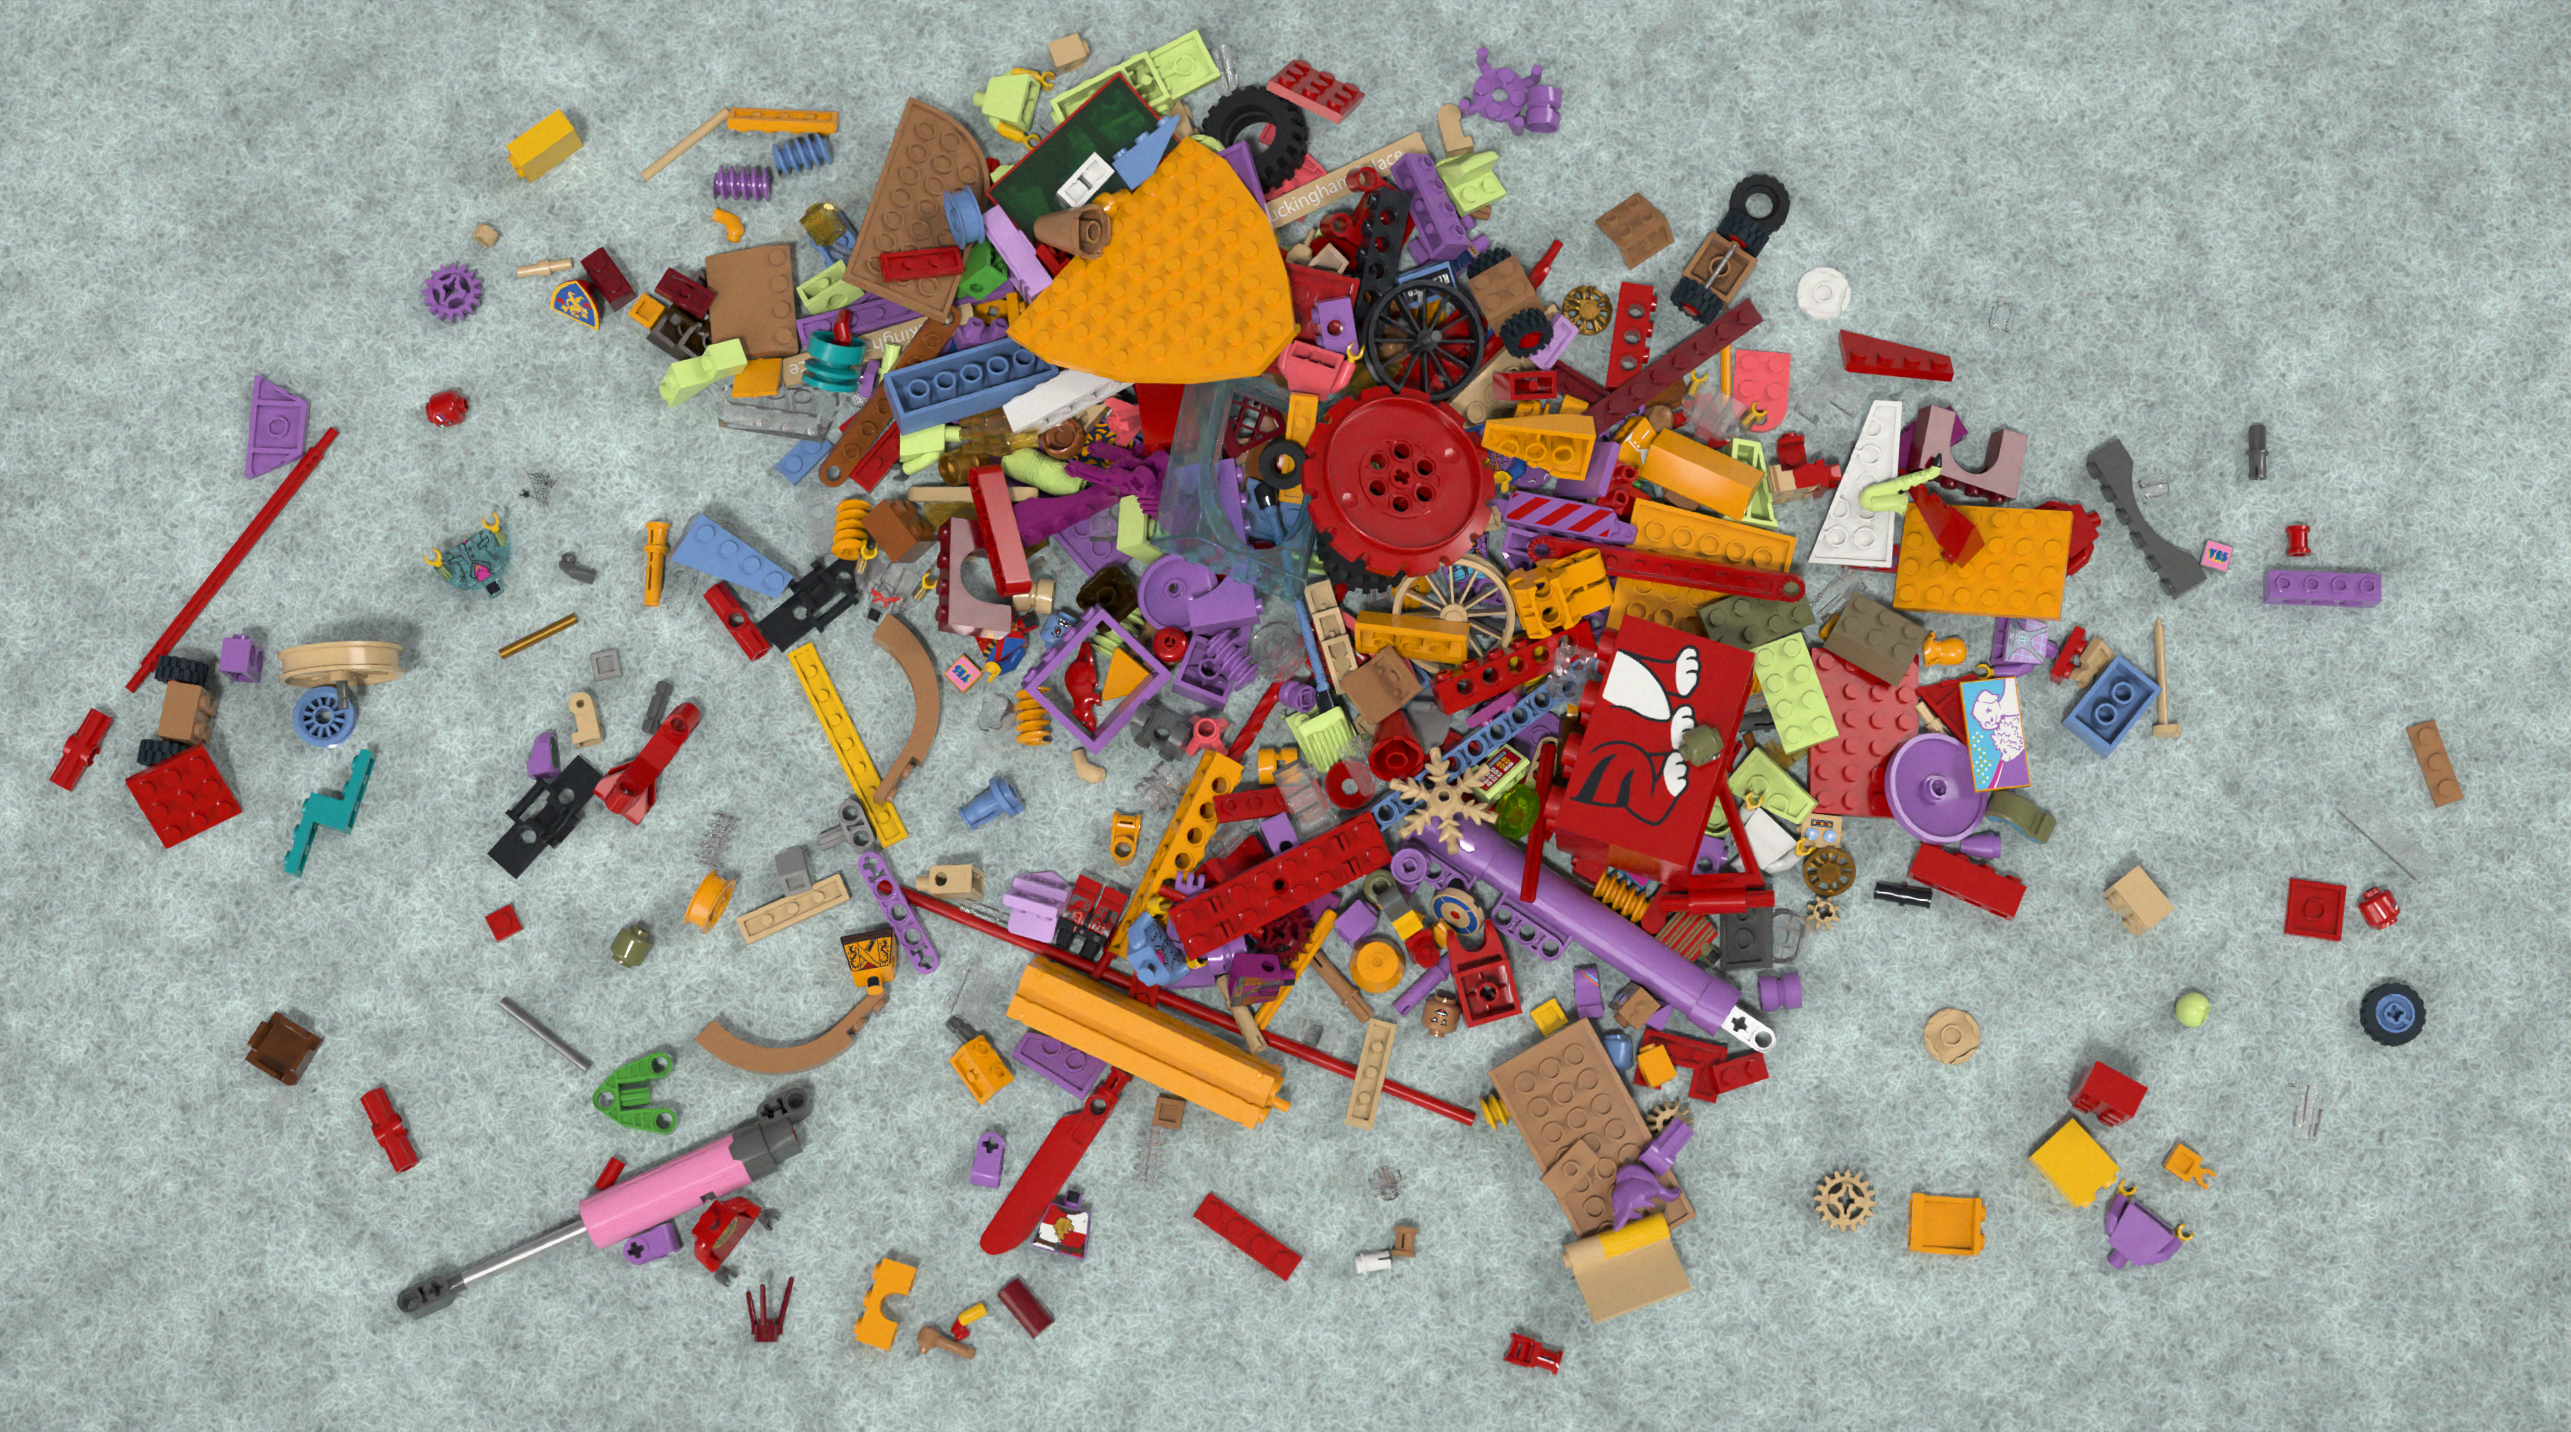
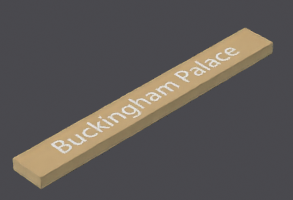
M1419 131L1266 203L1274 230L1353 193L1347 188L1345 178L1347 173L1354 168L1370 166L1377 171L1378 176L1382 179L1392 174L1390 167L1406 152L1429 154ZM1360 174L1359 181L1363 186L1365 178Z
M971 303L956 307L961 316L959 326H965L969 317H975ZM950 310L944 324L941 323L942 325H948L953 320ZM924 316L858 336L857 338L866 342L867 346L863 363L852 366L859 367L868 364L870 359L882 360L885 343L902 346L901 354L929 317ZM956 330L953 332L949 339L954 337ZM805 352L782 359L778 391L805 383L802 381L803 370H806L804 367L805 360L816 357Z

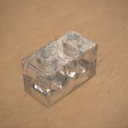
M1562 642L1560 648H1557L1554 654L1553 662L1555 666L1552 675L1550 674L1546 681V695L1553 700L1579 706L1587 680L1594 679L1599 660L1596 659L1597 652L1592 649ZM1579 654L1578 664L1574 667H1571V658L1574 655ZM1571 681L1570 691L1563 694V685Z

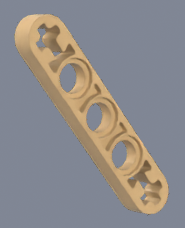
M970 487L908 488V501L913 503H974ZM1007 487L1011 503H1020L1030 497L1039 498V488Z

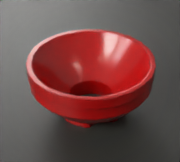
M1349 759L1336 763L1328 771L1325 778V791L1329 800L1343 810H1357L1364 807L1372 799L1375 792L1376 783L1372 771L1367 765L1357 760ZM1353 779L1358 783L1359 788L1354 795H1346L1342 791V783L1345 780Z

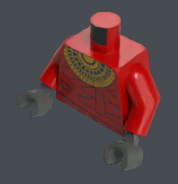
M736 1196L726 1201L715 1200L708 1210L700 1216L698 1223L691 1232L696 1239L694 1242L695 1258L711 1273L715 1272V1280L725 1287H729L725 1283V1277L730 1274L736 1279L737 1275L729 1268L720 1265L730 1255L755 1222V1219L758 1218L761 1225L768 1231L773 1230L767 1224L769 1219L775 1218L779 1221L778 1216L772 1210L764 1209L761 1211L760 1206L742 1196Z

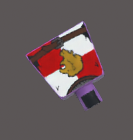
M1067 1190L1063 1206L1050 1203L1032 1241L1033 1247L1086 1260L1090 1213L1079 1210L1083 1194Z

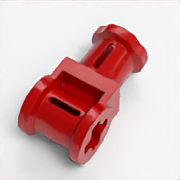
M1510 1333L1509 1337L1512 1340L1507 1355L1503 1356V1361L1524 1368L1535 1369V1366L1552 1371V1375H1557L1564 1351L1559 1350L1556 1352L1541 1347L1542 1343L1536 1342L1534 1339ZM1519 1344H1521V1349H1520L1519 1355H1518V1357H1517V1356H1516L1517 1350H1518ZM1540 1356L1547 1359H1551L1553 1362L1540 1358Z

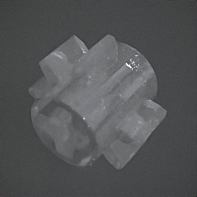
M1389 1166L1377 1168L1373 1173V1178L1368 1179L1373 1197L1380 1196L1384 1201L1396 1199L1400 1195V1189L1405 1188L1400 1170L1396 1169L1393 1171Z

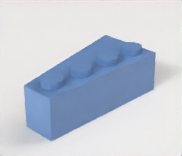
M699 511L667 555L672 561L776 599L779 598L793 578V575Z

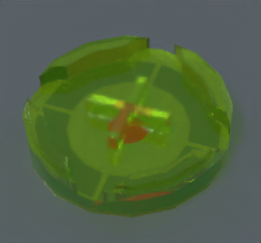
M1525 784L1512 786L1514 789L1510 792L1506 791L1501 796L1495 809V813L1499 814L1497 831L1503 837L1511 840H1518L1524 837L1532 829L1538 818L1540 798L1537 791Z

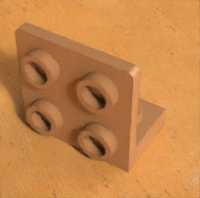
M1639 192L1595 220L1596 226L1618 246L1622 260L1630 271L1674 242L1667 219Z

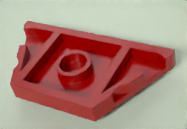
M1976 674L1962 676L1959 679L1941 681L1938 684L1918 687L1915 691L1921 700L1940 718L1953 736L1967 747L1959 683L1980 680Z

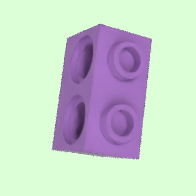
M234 634L232 638H223L219 671L232 681L260 683L264 650L256 642L249 640L250 637L246 635Z
M1358 899L1334 922V931L1354 950L1357 945L1363 942L1378 927V912L1367 901L1363 904Z

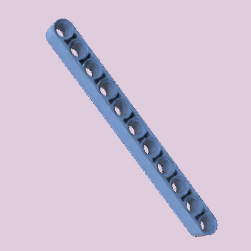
M1588 655L1558 668L1522 694L1515 708L1505 714L1501 710L1493 716L1495 719L1483 728L1478 726L1441 753L1442 762L1446 761L1450 756L1456 761L1455 769L1451 772L1448 770L1445 772V774L1451 773L1446 783L1449 784L1463 774L1467 767L1471 768L1579 690L1587 683L1588 679H1594L1598 675V661ZM1583 660L1589 665L1586 675H1582L1579 671V664ZM1561 676L1567 681L1564 691H1560L1557 688V680ZM1539 692L1545 698L1542 707H1538L1534 702L1535 695ZM1517 708L1523 714V718L1518 724L1512 718V713ZM1495 724L1499 726L1501 731L1497 739H1493L1490 735V729ZM1472 740L1478 744V752L1473 756L1468 752V744ZM1425 765L1412 778L1419 787L1421 782H1423L1424 775L1429 772ZM1433 782L1431 787H1425V789L1432 790L1435 787V782ZM1391 789L1358 814L1366 810L1371 811L1381 833L1425 800L1421 799L1413 803L1415 797H1412L1409 803L1404 804L1400 799L1401 791ZM1382 805H1386L1389 809V816L1382 821L1378 817V810Z

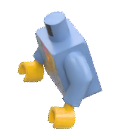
M1163 897L1149 899L1147 902L1148 911H1143L1127 932L1129 940L1126 954L1127 959L1136 970L1138 979L1147 986H1152L1156 983L1159 986L1174 985L1188 975L1190 969L1204 967L1208 960H1203L1198 963L1197 958L1190 961L1188 956H1186V962H1182L1183 957L1154 918L1156 914H1166V909L1170 907L1169 904L1159 906Z

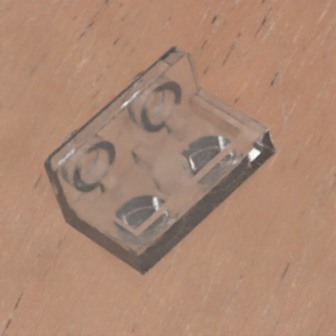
M1368 732L1354 737L1336 749L1363 796H1367L1391 783L1376 777L1370 770L1368 755L1373 736L1369 735Z

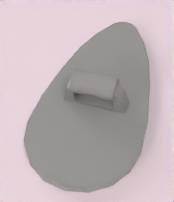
M1430 686L1409 705L1405 712L1423 748L1424 755L1429 753V749L1439 747L1444 742L1452 721V714L1446 716L1439 710Z

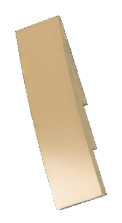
M1330 579L1303 586L1302 588L1336 694L1340 695L1345 693L1340 686V681L1357 670L1358 667L1339 607L1337 606Z

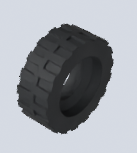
M1753 174L1751 177L1743 178V181L1735 186L1729 201V211L1735 210L1738 213H1743L1744 216L1748 215L1752 221H1757L1758 225L1763 226L1765 231L1771 235L1772 232H1777L1786 221L1790 208L1789 193L1785 190L1782 182L1779 183L1776 178L1769 177L1766 174ZM1762 193L1771 199L1773 209L1767 217L1755 218L1748 213L1746 201L1751 195Z

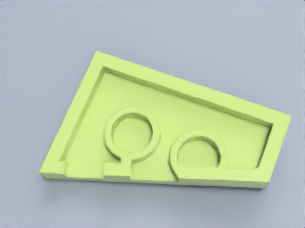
M1759 747L1754 748L1729 778L1728 785L1732 794L1745 800L1747 794L1752 789H1755L1751 795L1752 800L1758 802L1763 795L1765 798L1760 807L1796 824H1802L1819 804Z

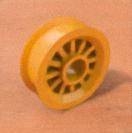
M716 869L712 870L695 892L687 908L684 923L689 924L692 922L703 928V934L709 933L717 924L730 902L736 881L734 879L727 881L718 876Z

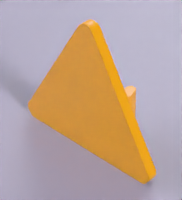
M1116 647L1112 655L1101 699L1107 701L1129 695L1150 672L1123 649Z

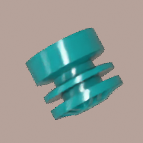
M820 330L810 332L807 353L816 358L805 360L804 367L806 370H803L802 381L813 387L831 392L851 393L858 391L859 381L857 379L861 377V370L852 365L863 363L867 346L866 342L851 336L852 341L848 347L832 343L835 337L833 331Z

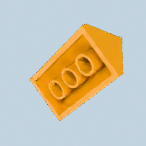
M1664 428L1650 446L1640 477L1741 522L1765 472Z
M1360 610L1355 622L1356 652L1377 655L1382 649L1391 645L1401 658L1460 665L1463 661L1467 660L1471 623Z

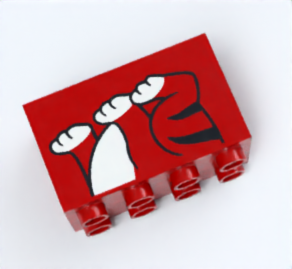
M1624 614L1619 630L1606 626L1601 636L1596 654V659L1599 660L1597 673L1604 675L1602 683L1588 679L1585 685L1578 711L1582 712L1580 725L1587 728L1584 735L1574 732L1569 734L1561 759V764L1565 765L1562 777L1569 779L1567 788L1556 785L1552 786L1543 817L1547 818L1545 830L1555 832L1558 851L1687 890L1754 683L1756 653ZM1705 724L1711 729L1716 728L1722 739L1723 749L1720 750L1719 758L1696 767L1689 760L1685 762L1682 759L1678 746L1682 745L1681 736L1683 733Z

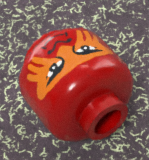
M1165 627L1159 630L1152 641L1153 653L1162 664L1176 665L1181 663L1188 650V639L1185 633L1175 627Z

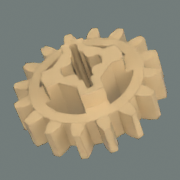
M1846 1170L1843 1177H1841L1839 1172L1835 1171L1833 1173V1180L1827 1176L1823 1178L1826 1186L1818 1185L1816 1187L1821 1195L1813 1197L1814 1201L1820 1202V1206L1814 1210L1815 1212L1823 1213L1820 1219L1821 1223L1827 1219L1830 1221L1829 1229L1832 1230L1838 1225L1840 1233H1843L1846 1226H1849L1850 1230L1854 1232L1856 1231V1223L1863 1227L1866 1225L1864 1217H1873L1874 1214L1868 1209L1869 1207L1876 1206V1202L1870 1201L1869 1198L1875 1194V1191H1867L1866 1187L1870 1182L1865 1181L1861 1183L1859 1181L1861 1174L1858 1173L1852 1178L1850 1177V1171ZM1840 1183L1839 1191L1836 1194H1827L1833 1185ZM1853 1185L1861 1192L1862 1197L1855 1194L1852 1190ZM1844 1193L1847 1195V1199L1852 1201V1204H1849L1845 1211L1843 1203L1838 1202V1199L1843 1197ZM1827 1206H1832L1835 1209L1837 1218L1829 1212ZM1853 1209H1862L1856 1218L1849 1220L1850 1212Z

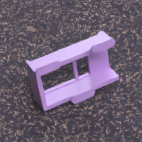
M998 204L981 215L985 235L1007 264L1009 280L1019 294L1023 295L1024 301L1027 302L1029 300L1030 305L1044 289L1052 285L1053 280L1035 256L1037 254L1036 250L1021 229L1017 231Z

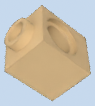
M1078 32L1047 43L1049 54L1058 76L1088 65L1087 56L1091 55L1086 40L1081 41Z

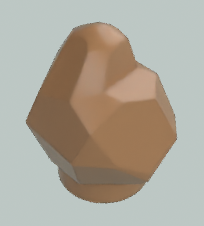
M1659 405L1644 411L1643 417L1647 418L1657 435L1664 428L1672 430L1674 417L1669 407Z

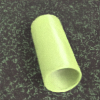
M1015 440L1008 445L1000 464L1003 474L1048 492V494L1058 496V498L1083 491L1087 480L1078 477L1072 478L1065 473L1064 467L1068 463L1050 457V455L1046 456L1043 452H1037V450L1022 445L1020 442H1015Z

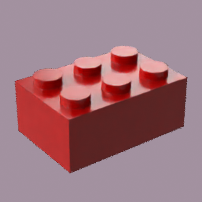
M2097 1060L2082 1070L2067 1100L2073 1102L2072 1107L2084 1114L2090 1111L2099 1116L2097 1121L2101 1124L2113 1128L2114 1125L2118 1127L2133 1119L2148 1087Z

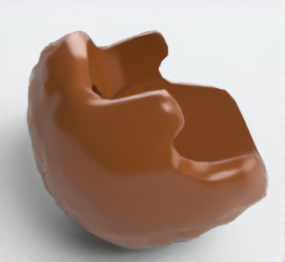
M1073 418L1052 427L1040 436L1043 449L1057 460H1069L1076 457L1085 444L1083 428Z

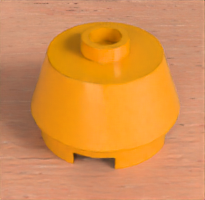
M1378 937L1370 938L1361 942L1353 950L1349 960V970L1354 982L1363 990L1371 993H1384L1393 989L1401 981L1405 972V959L1399 947L1392 941Z

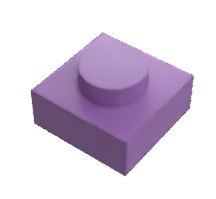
M870 359L866 369H860L861 377L858 378L859 384H861L860 396L868 398L871 396L876 385L880 361Z

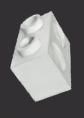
M1094 152L1057 191L1056 196L1069 208L1082 206L1115 171Z

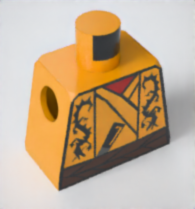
M893 927L840 937L855 986H866V992L869 995L881 994L883 992V983L893 981L896 974L898 945Z

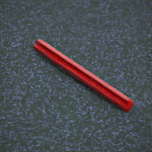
M1544 743L1540 751L1535 786L1538 811L1529 829L1520 900L1525 903H1534L1537 894L1547 821L1543 814L1551 791L1557 751L1555 745Z

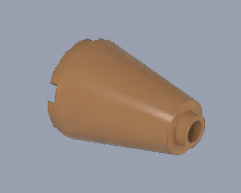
M1086 204L1040 215L1034 224V233L1037 240L1086 260H1095L1104 254L1101 253L1102 249L1110 243V218L1108 214L1102 212L1101 209L1103 208L1100 205Z

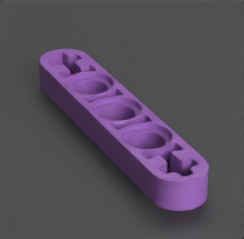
M869 851L864 853L858 860L859 870L888 922L893 927L914 968L922 974L935 972L940 965L939 954L887 862L878 852ZM868 857L878 860V863L875 865L878 873H882L883 870L886 873L885 876L878 877L874 882L871 879L872 876H876L874 870L866 869L865 867L868 863ZM883 880L889 881L893 886V891L889 896H883L878 891V885ZM898 904L904 906L907 911L906 917L901 921L894 919L892 916V909ZM909 929H915L920 933V941L916 945H911L906 941L905 936ZM926 944L928 948L922 951L926 957H933V961L930 963L931 968L929 969L927 966L922 967L920 965V962L923 960L920 952L914 955L912 950Z

